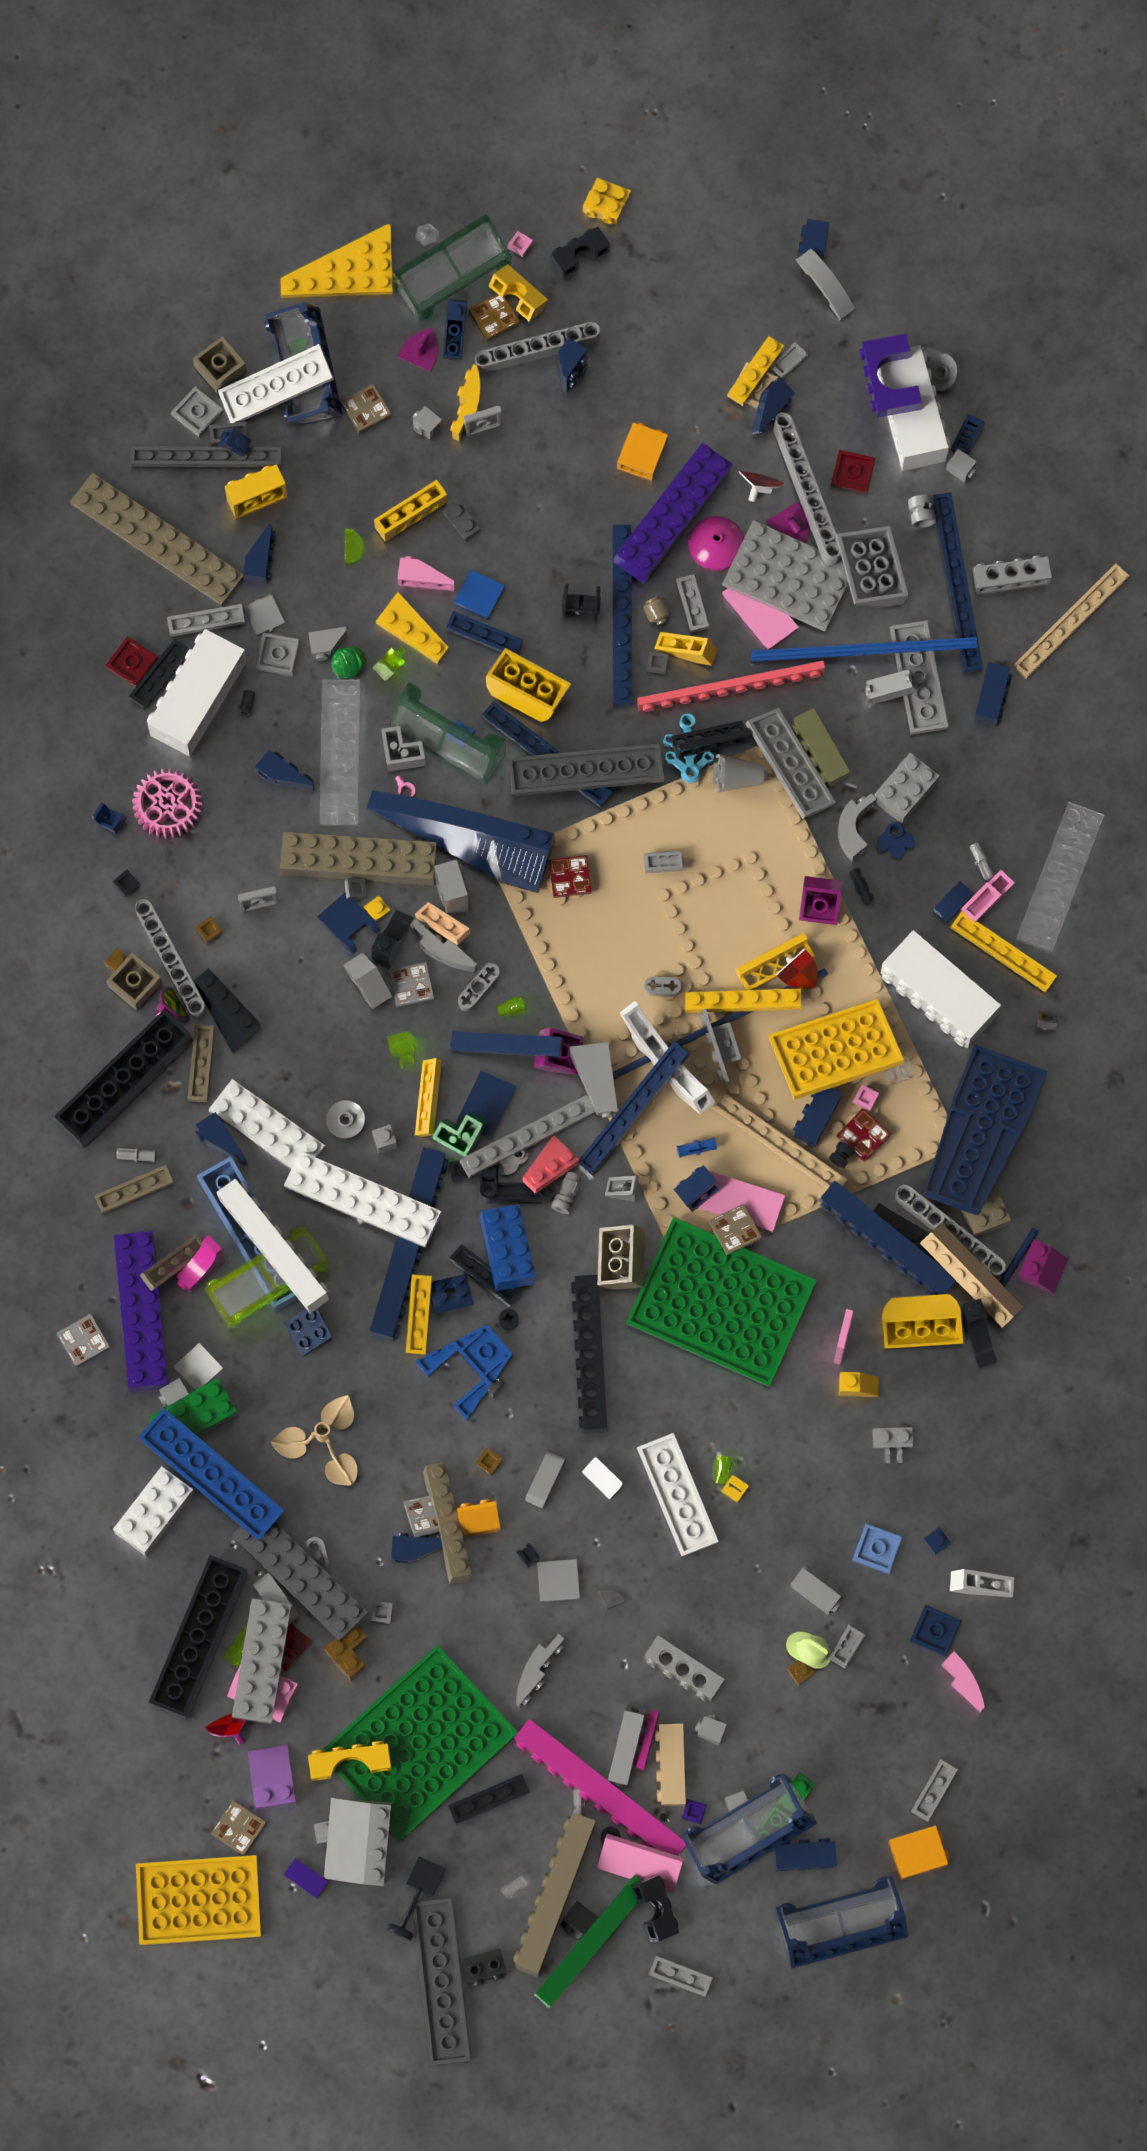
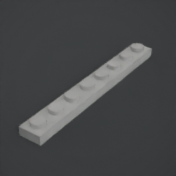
M587 1094L460 1159L459 1162L470 1178L596 1112Z

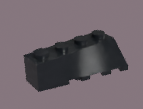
M209 968L194 980L200 996L210 1011L232 1054L235 1053L261 1030L260 1022Z

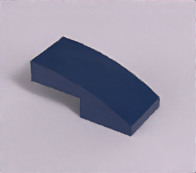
M959 881L935 906L933 911L948 922L972 898L974 892Z

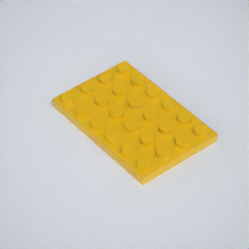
M878 999L768 1035L794 1100L904 1064L903 1056Z
M257 1855L136 1863L140 1945L261 1937Z

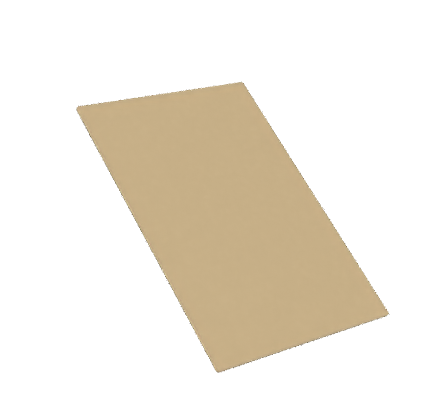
M755 746L732 757L762 765L764 770H767V779L763 781L762 785L716 792L714 788H717V784H713V764L700 770V778L695 783H687L680 778L554 832L555 843L550 859L587 855L591 894L553 898L549 862L539 893L499 882L568 1032L583 1036V1045L608 1042L612 1072L646 1056L637 1048L631 1037L632 1034L620 1014L631 1003L635 1001L639 1004L653 1028L665 1044L668 1045L705 1027L702 1026L699 1017L702 1013H686L685 992L745 990L736 974L738 967L805 933L808 938L807 943L815 955L813 959L818 971L825 968L828 975L817 980L816 988L801 989L802 1009L753 1011L730 1023L742 1060L724 1065L729 1078V1084L727 1085L719 1079L717 1070H720L718 1062L714 1063L711 1054L714 1049L712 1044L708 1045L706 1035L682 1046L690 1053L683 1063L684 1067L708 1089L713 1100L717 1098L721 1091L725 1092L847 1178L848 1182L844 1188L851 1194H855L935 1158L948 1115L842 895L837 925L799 920L804 877L810 876L833 879L805 818L802 819L759 746ZM682 851L684 871L645 874L644 853ZM803 946L797 949L795 956H797L803 949H805V947ZM787 957L780 958L778 965L786 966L788 964L786 961ZM767 965L763 967L761 974L769 976L773 974L775 967ZM750 974L744 978L748 985L751 986L757 982L758 976ZM649 977H672L680 981L681 990L674 997L651 996L645 992L644 984ZM776 977L754 990L783 989L788 985ZM651 982V985L648 987H651V990H655V987L662 986H656L655 982ZM670 983V986H664L670 988V991L678 988L674 986V983ZM878 999L903 1056L904 1064L833 1087V1089L842 1093V1098L816 1147L814 1148L794 1138L795 1131L793 1128L797 1120H802L804 1117L802 1111L807 1103L811 1104L813 1098L811 1095L796 1100L793 1099L768 1035ZM707 1012L710 1023L734 1013ZM652 1061L614 1079L618 1110L654 1067ZM670 1082L665 1085L620 1141L634 1175L639 1177L638 1183L663 1237L673 1217L715 1235L709 1220L719 1215L701 1210L699 1207L691 1212L673 1190L680 1181L687 1179L696 1168L703 1165L709 1172L712 1171L785 1195L775 1228L822 1208L820 1206L821 1202L818 1200L827 1189L709 1107L701 1114L696 1112L676 1095ZM861 1085H864L879 1093L871 1111L867 1112L887 1129L891 1136L865 1163L854 1154L848 1159L847 1166L841 1168L829 1160V1156L832 1152H835L836 1145L840 1141L836 1135L862 1109V1107L854 1104L853 1100ZM715 1137L717 1150L702 1152L701 1155L693 1154L679 1158L676 1146L693 1143V1140L702 1141ZM757 1228L758 1231H759V1233H760V1235L763 1234V1233L768 1232V1231H765V1230H762V1229Z

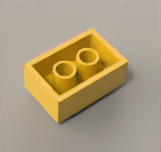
M277 464L274 466L268 465L257 473H249L238 481L232 480L225 486L226 498L235 519L287 498L286 483Z

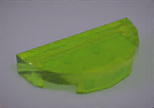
M345 528V565L348 566L360 560L363 555L364 544L359 534L352 529Z

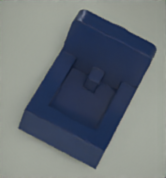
M231 428L222 432L219 438L221 441L218 446L221 448L226 446L241 457L244 456L252 440L237 429Z
M100 803L92 816V819L101 828L116 834L127 819L123 814L109 809L104 803Z

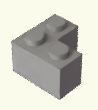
M400 726L381 729L388 772L426 766L422 741L403 744Z
M361 953L343 965L350 979L358 986L365 1001L373 1009L392 997L389 991L391 989L390 984L386 979L383 980L381 976L383 971L378 964H375L371 957L367 958Z

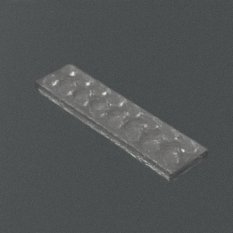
M322 680L320 827H358L360 680Z
M1068 802L1016 941L1052 954L1104 814Z

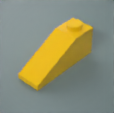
M660 632L654 648L656 651L705 665L713 664L718 650L708 638Z

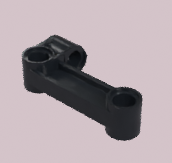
M494 1165L479 1173L480 1198L484 1203H550L555 1199L556 1188L553 1183H550L535 1194L524 1182L497 1183L498 1165ZM491 1189L494 1193L486 1196L483 1192ZM544 1189H550L552 1193L550 1195H544L542 1191Z

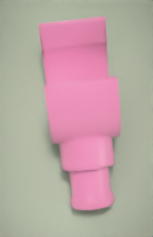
M401 775L397 776L395 779L399 785L398 795H401L403 789L409 788L412 790L411 798H414L416 794L414 785L405 782Z

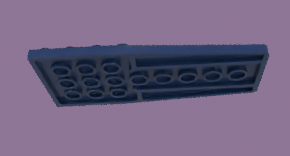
M975 1044L954 1094L924 1195L926 1197L974 1215L981 1213L1029 1120L1047 1076V1070Z

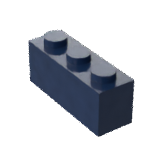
M988 662L974 721L996 726L997 720H1002L1004 709L1000 708L1002 702L1006 703L1008 692L1005 691L1006 685L1010 686L1012 674H1009L1011 667Z
M833 1088L811 1095L813 1098L811 1104L807 1103L802 1111L804 1117L801 1121L797 1120L793 1128L795 1131L794 1138L814 1148L816 1147L842 1098V1093Z
M830 1838L818 1839L819 1842L811 1843L808 1839L799 1840V1844H790V1841H787L774 1849L776 1872L836 1868L835 1841H831Z

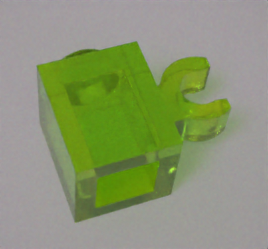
M400 647L395 652L391 648L372 668L386 681L405 662L401 657L407 651Z
M410 1031L387 1036L391 1058H400L399 1064L401 1069H404V1061H410L411 1067H414V1059L410 1055H414V1048H417L415 1036L411 1037Z

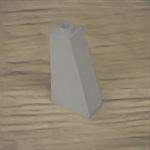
M604 1042L570 1047L569 1054L597 1116H602V1118L614 1117L618 1109L609 1043Z
M630 1705L626 1706L608 1781H612L611 1784L623 1787V1784H628L646 1714L645 1709Z

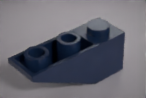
M448 300L443 357L462 358L468 301Z
M781 377L772 380L761 393L752 429L753 435L764 433L769 428L768 423L771 420L774 421L776 416L781 413L780 410L783 407L786 408L793 401L791 398L795 392Z
M268 524L245 557L243 578L246 582L267 583V577H271L272 566H269V559L273 560L274 548H271V543L275 542L276 531L273 530L272 524Z
M268 750L255 766L256 773L270 784L309 791L315 789L314 780L309 775H302L294 764L286 763L283 760V756L276 751L273 753L271 750Z
M397 1533V1536L392 1537L391 1562L412 1564L443 1550L441 1536L437 1535V1538H429V1535L409 1537L407 1533Z

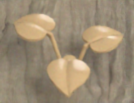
M348 1395L334 1399L323 1408L321 1412L322 1422L316 1424L315 1432H312L307 1440H305L306 1435L304 1431L298 1427L286 1428L271 1440L272 1446L280 1455L290 1459H297L305 1455V1444H309L316 1437L319 1442L327 1443L333 1458L325 1466L327 1479L334 1484L346 1486L353 1485L357 1479L358 1470L354 1458L347 1453H343L337 1458L329 1440L332 1427L337 1430H344L350 1427L354 1421V1410Z

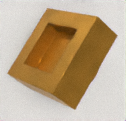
M211 916L195 927L207 944L222 934V930Z
M116 948L104 963L115 972L127 956Z
M486 1448L475 1464L491 1476L503 1459L489 1448Z
M799 1660L787 1668L798 1685L815 1674L810 1666Z

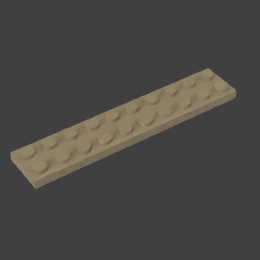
M94 473L88 477L70 501L71 505L221 606L224 605L244 579L241 572Z

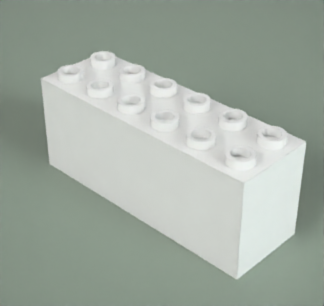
M921 345L910 347L908 359L885 363L877 372L880 382L888 388L919 387L922 400L921 410L887 416L902 471L946 462L947 455L949 454L950 440L948 436L945 437L944 419H940L941 407L934 397L936 396V389L934 385H931V370L926 367L927 356L926 352L922 351Z
M204 629L202 634L199 633L197 635L194 648L188 650L185 656L186 661L178 667L176 671L177 676L174 681L171 680L168 683L165 696L159 698L156 705L157 709L154 713L151 712L147 719L150 736L189 757L247 663L244 649Z
M914 930L882 964L880 973L882 979L888 984L892 983L901 996L905 997L906 995L915 1008H921L929 1020L932 1022L935 1020L940 1025V1029L946 1034L950 1033L955 1037V1042L962 1047L965 1046L968 1049L999 1014L1001 1005Z

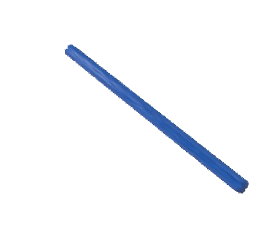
M976 637L752 650L751 661L976 649L978 647V640Z

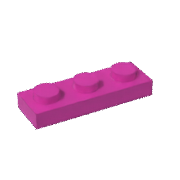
M651 1709L650 1714H646L644 1725L647 1726L645 1734L641 1733L639 1745H642L640 1753L636 1752L633 1763L636 1764L638 1771L645 1772L660 1715L657 1710Z

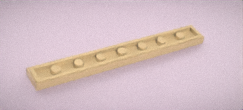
M1116 563L1013 665V668L1027 680L1130 575Z
M721 1091L714 1100L715 1103L710 1106V1108L825 1189H828L834 1180L843 1187L848 1182V1179L725 1092Z

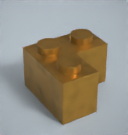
M357 1626L342 1642L335 1637L324 1647L325 1653L350 1681L366 1668L365 1664L354 1652L368 1639Z

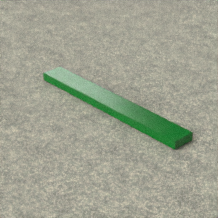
M634 1875L536 1991L534 1996L548 2008L554 2004L635 1907L637 1902L630 1884L640 1881L638 1877Z

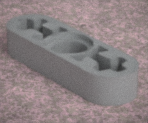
M486 964L459 995L458 1005L461 1010H472L498 980L500 970L496 964ZM494 969L495 976L490 975L487 978V981L490 983L487 984V982L484 980L488 975L487 970L491 971ZM475 983H482L484 990L481 992L475 991L473 989ZM468 991H471V993L473 994V996L470 999L471 1004L463 1005L462 999L464 998L467 1000L470 997V992Z

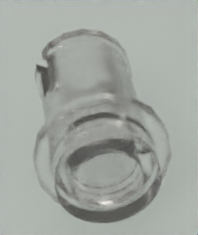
M520 1875L511 1883L504 1884L501 1891L506 1899H512L514 1894L528 1885Z

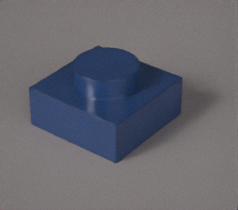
M940 1527L923 1539L934 1555L951 1545L950 1540Z

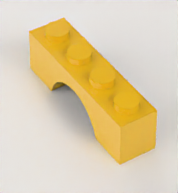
M384 1741L373 1742L372 1746L364 1747V1744L352 1745V1749L344 1750V1747L332 1748V1752L325 1753L324 1750L312 1751L311 1755H308L312 1781L332 1779L336 1767L347 1760L363 1762L370 1769L371 1773L391 1770L388 1744H384Z

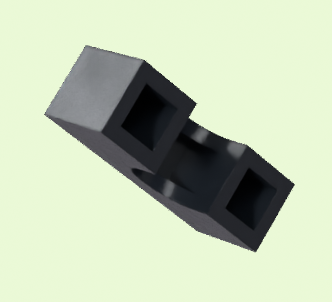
M599 227L588 229L581 237L571 239L567 245L558 247L552 252L551 262L563 279L579 270V262L575 257L578 253H589L596 260L610 252V243Z
M660 1875L649 1876L630 1884L637 1904L650 1902L654 1907V1916L651 1920L644 1922L650 1942L662 1941L678 1934V1921L673 1915L672 1904L669 1898H667L665 1884Z

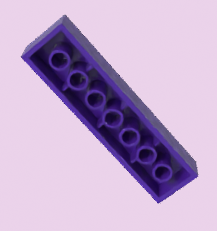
M702 442L616 553L613 562L644 584L730 473L733 464Z
M153 1231L113 1235L128 1388L130 1393L158 1390L169 1384L160 1289L158 1286L151 1291L140 1276L157 1263Z

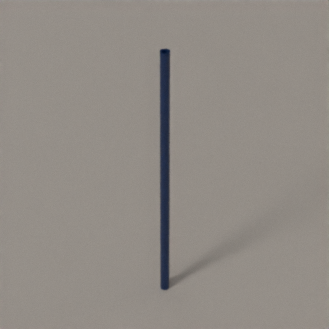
M825 968L818 971V980L828 975ZM787 986V987H785V988H783V989H798V988H794V987H791V986ZM736 1011L711 1023V1026L713 1028L731 1023L753 1011ZM705 1026L675 1042L680 1046H684L708 1033L707 1027ZM644 1056L613 1071V1080L651 1062V1060Z

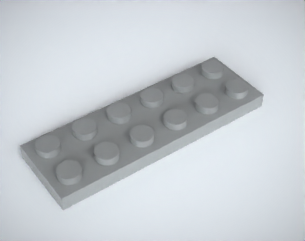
M927 620L890 626L889 628L892 642L931 640ZM934 652L894 653L898 672L909 669L915 673L918 692L903 696L910 735L948 729L949 726Z
M779 708L746 722L747 728L750 729L753 738L802 819L834 806L835 800Z
M252 1599L232 1718L272 1724L291 1604Z

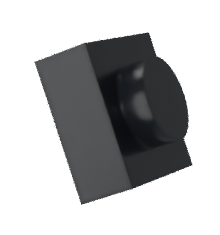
M128 869L113 880V884L125 897L140 886L138 880Z
M460 1160L449 1162L452 1182L472 1179V1177L469 1178L459 1162Z

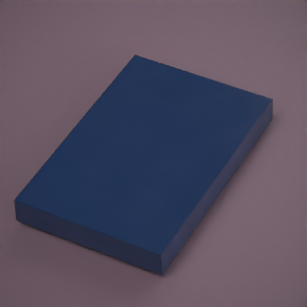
M480 1071L456 1123L461 1125L466 1114L472 1111L488 1120L482 1135L492 1139L516 1086Z

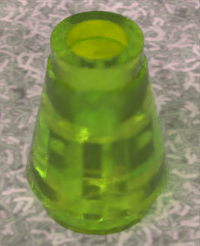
M516 995L500 1005H496L499 1016L522 1014L523 1011H526L522 996L517 997Z
M716 1455V1460H714V1483L726 1484L733 1464L731 1462L732 1457Z

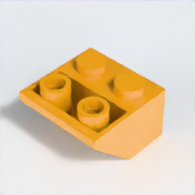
M491 1499L480 1501V1504L477 1505L465 1503L461 1504L460 1508H457L463 1538L501 1531L496 1501L492 1502Z

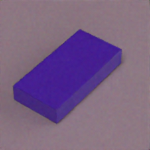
M296 1858L284 1873L285 1877L316 1899L328 1883L327 1880Z

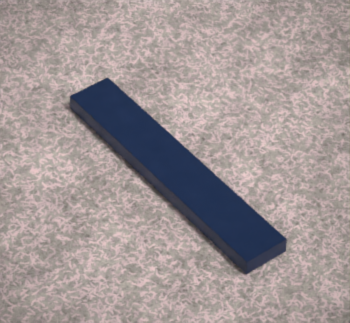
M452 1031L450 1051L561 1058L563 1038Z

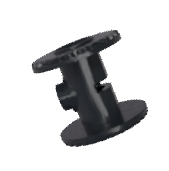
M569 583L565 584L562 598V620L566 621L567 611H573L578 615L594 613V623L596 624L600 613V586H597L596 596L568 594Z

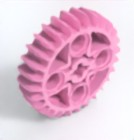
M169 768L168 773L161 769V774L159 775L154 770V777L147 774L148 781L141 779L143 786L137 785V789L140 792L134 791L136 798L132 799L133 804H135L133 806V811L136 812L134 815L135 818H139V825L144 823L143 829L149 828L150 834L156 831L157 837L163 833L165 839L168 833L171 834L172 838H174L175 832L181 836V830L183 829L188 833L187 826L189 825L194 828L192 821L198 822L199 819L196 815L202 814L199 808H203V803L200 802L203 801L202 795H199L201 790L197 788V783H192L191 776L186 779L185 772L179 776L178 769L175 774H172L171 768ZM172 781L173 783L167 789L160 784L161 782ZM178 787H184L185 791L182 793L176 792V789ZM152 788L159 790L156 794L149 793ZM189 795H191L192 799L191 810L183 804ZM145 797L153 803L146 812L144 810ZM181 812L187 814L182 819L178 818L177 815ZM153 814H158L159 818L156 820L150 819V816ZM168 818L176 823L174 825H162Z

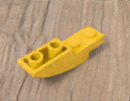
M473 364L471 370H467L465 375L466 382L464 386H460L457 394L461 404L457 412L459 417L457 421H453L450 431H452V439L460 441L464 432V416L479 411L480 378L477 365Z

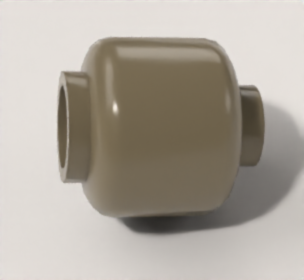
M656 596L645 601L646 604L643 609L650 623L656 622L659 625L668 621L666 617L671 614L665 598Z

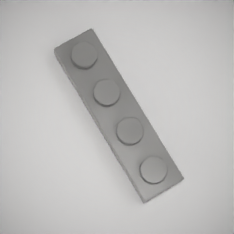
M242 604L167 617L170 637L202 632L204 629L213 630L245 624Z

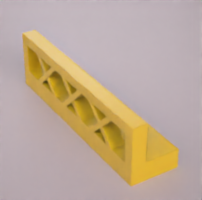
M805 933L738 967L736 974L745 990H754L777 977L776 974L779 972H776L777 968L782 969L785 967L778 965L780 958L793 956L794 958L796 950L803 946L814 958L815 955L807 943L808 938ZM767 965L775 967L773 974L769 976L761 974L763 967ZM750 974L758 976L757 982L751 986L748 985L744 978Z

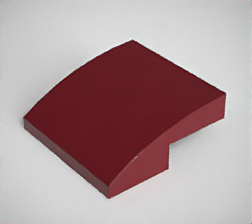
M292 1623L288 1625L281 1667L285 1672L288 1671L313 1642Z

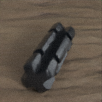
M854 868L850 871V876L855 880L853 882L859 894L862 895L863 902L865 904L871 903L874 900L872 892L869 893L870 888L864 876H861L860 868Z

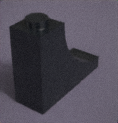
M395 910L389 924L382 933H378L371 948V955L375 964L391 969L413 921L412 916Z
M981 1298L962 1304V1325L978 1369L997 1363L988 1331L987 1315Z

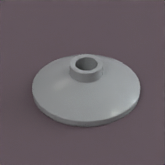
M937 354L928 361L926 367L931 370V385L935 386L936 391L949 389L955 383L958 376V366L955 359L947 354Z
M339 1101L333 1104L327 1112V1127L332 1134L339 1138L354 1137L364 1127V1112L353 1101ZM348 1118L350 1121L348 1124H344L342 1120Z

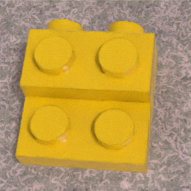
M596 178L592 190L589 191L583 204V212L589 217L602 219L607 224L613 223L617 225L631 195V190Z

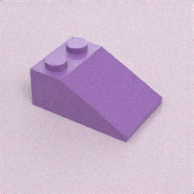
M288 1745L248 1751L256 1810L297 1805Z

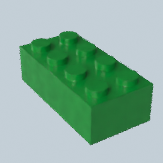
M218 1378L165 1407L167 1411L199 1438L238 1416L237 1410ZM161 1410L149 1416L150 1422L154 1420Z

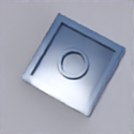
M866 1523L852 1561L890 1575L903 1536Z

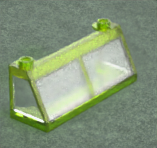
M297 1226L289 1231L291 1235L284 1240L288 1239L292 1243L294 1253L296 1255L299 1253L306 1262L304 1265L307 1269L312 1268L315 1274H317V1272H323L330 1267L329 1260L305 1226L302 1228ZM262 1253L221 1279H212L206 1283L207 1287L205 1288L206 1294L229 1330L237 1326L241 1320L244 1321L250 1315L291 1290Z

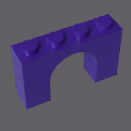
M907 334L863 341L862 347L859 349L860 360H864L863 374L864 377H868L869 383L866 384L868 395H872L873 400L870 401L871 410L876 413V417L921 410L922 400L918 386L891 389L883 385L877 375L879 368L885 363L909 358L910 347Z

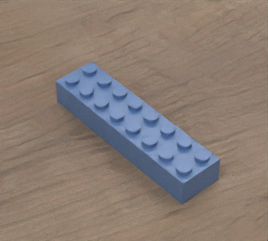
M230 1156L197 1175L200 1185L274 1311L277 1312L298 1300L296 1295L218 1198L216 1192L234 1179L239 1184L244 1183L249 1190L247 1194L250 1198L254 1196L232 1157Z

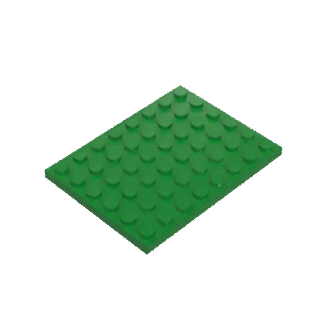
M673 1217L626 1324L770 1387L817 1280L745 1248L727 1256L716 1235Z
M437 1645L322 1750L325 1753L332 1752V1748L344 1747V1750L352 1749V1745L364 1744V1747L372 1746V1743L377 1741H384V1744H388L391 1770L371 1773L370 1769L363 1762L347 1760L339 1764L335 1772L361 1800L391 1803L389 1831L401 1842L507 1745L518 1732Z

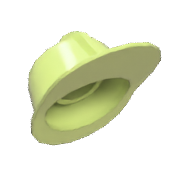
M795 1632L788 1637L786 1648L795 1659L815 1669L824 1668L830 1663L828 1658L831 1650L823 1637L806 1632Z

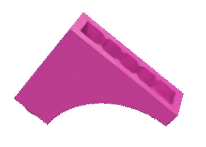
M209 1235L203 1239L196 1255L176 1275L178 1279L177 1284L183 1291L188 1290L192 1293L225 1263L222 1248Z

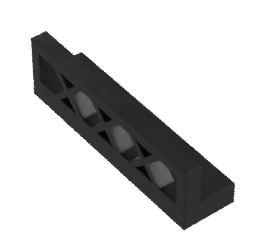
M741 720L670 737V741L678 759L748 743L752 734L749 728L745 729ZM739 727L740 729L737 731L729 732L731 728ZM713 732L721 733L719 735L712 736ZM696 736L704 737L702 739L694 740ZM678 740L686 741L684 743L677 744Z

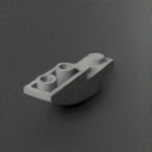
M415 919L410 924L411 930L422 939L419 942V947L428 955L456 969L470 972L477 970V960L471 954L466 955L462 951L463 948L460 944L456 945L449 939L443 944V939L438 934L433 935L429 931L428 925L423 921L419 922Z
M560 1634L554 1638L546 1649L539 1644L527 1661L517 1691L516 1705L519 1708L522 1704L526 1706L533 1697L531 1696L532 1692L535 1689L539 1690L546 1682L543 1680L545 1674L540 1670H546L552 1663L551 1657L555 1653L558 1655L565 1647L563 1644L565 1639Z

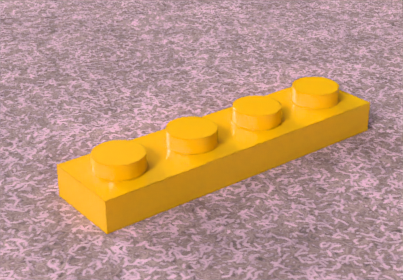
M768 336L730 389L727 397L743 406L781 354L784 345Z
M437 1058L423 1060L415 1129V1135L419 1137L434 1135L442 1060Z
M412 1275L405 1353L426 1355L432 1276Z

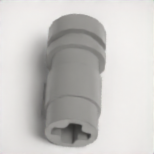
M573 1172L566 1173L559 1193L555 1195V1200H553L551 1206L553 1210L562 1214L570 1213L571 1206L574 1203L573 1197H575L580 1186L581 1177Z

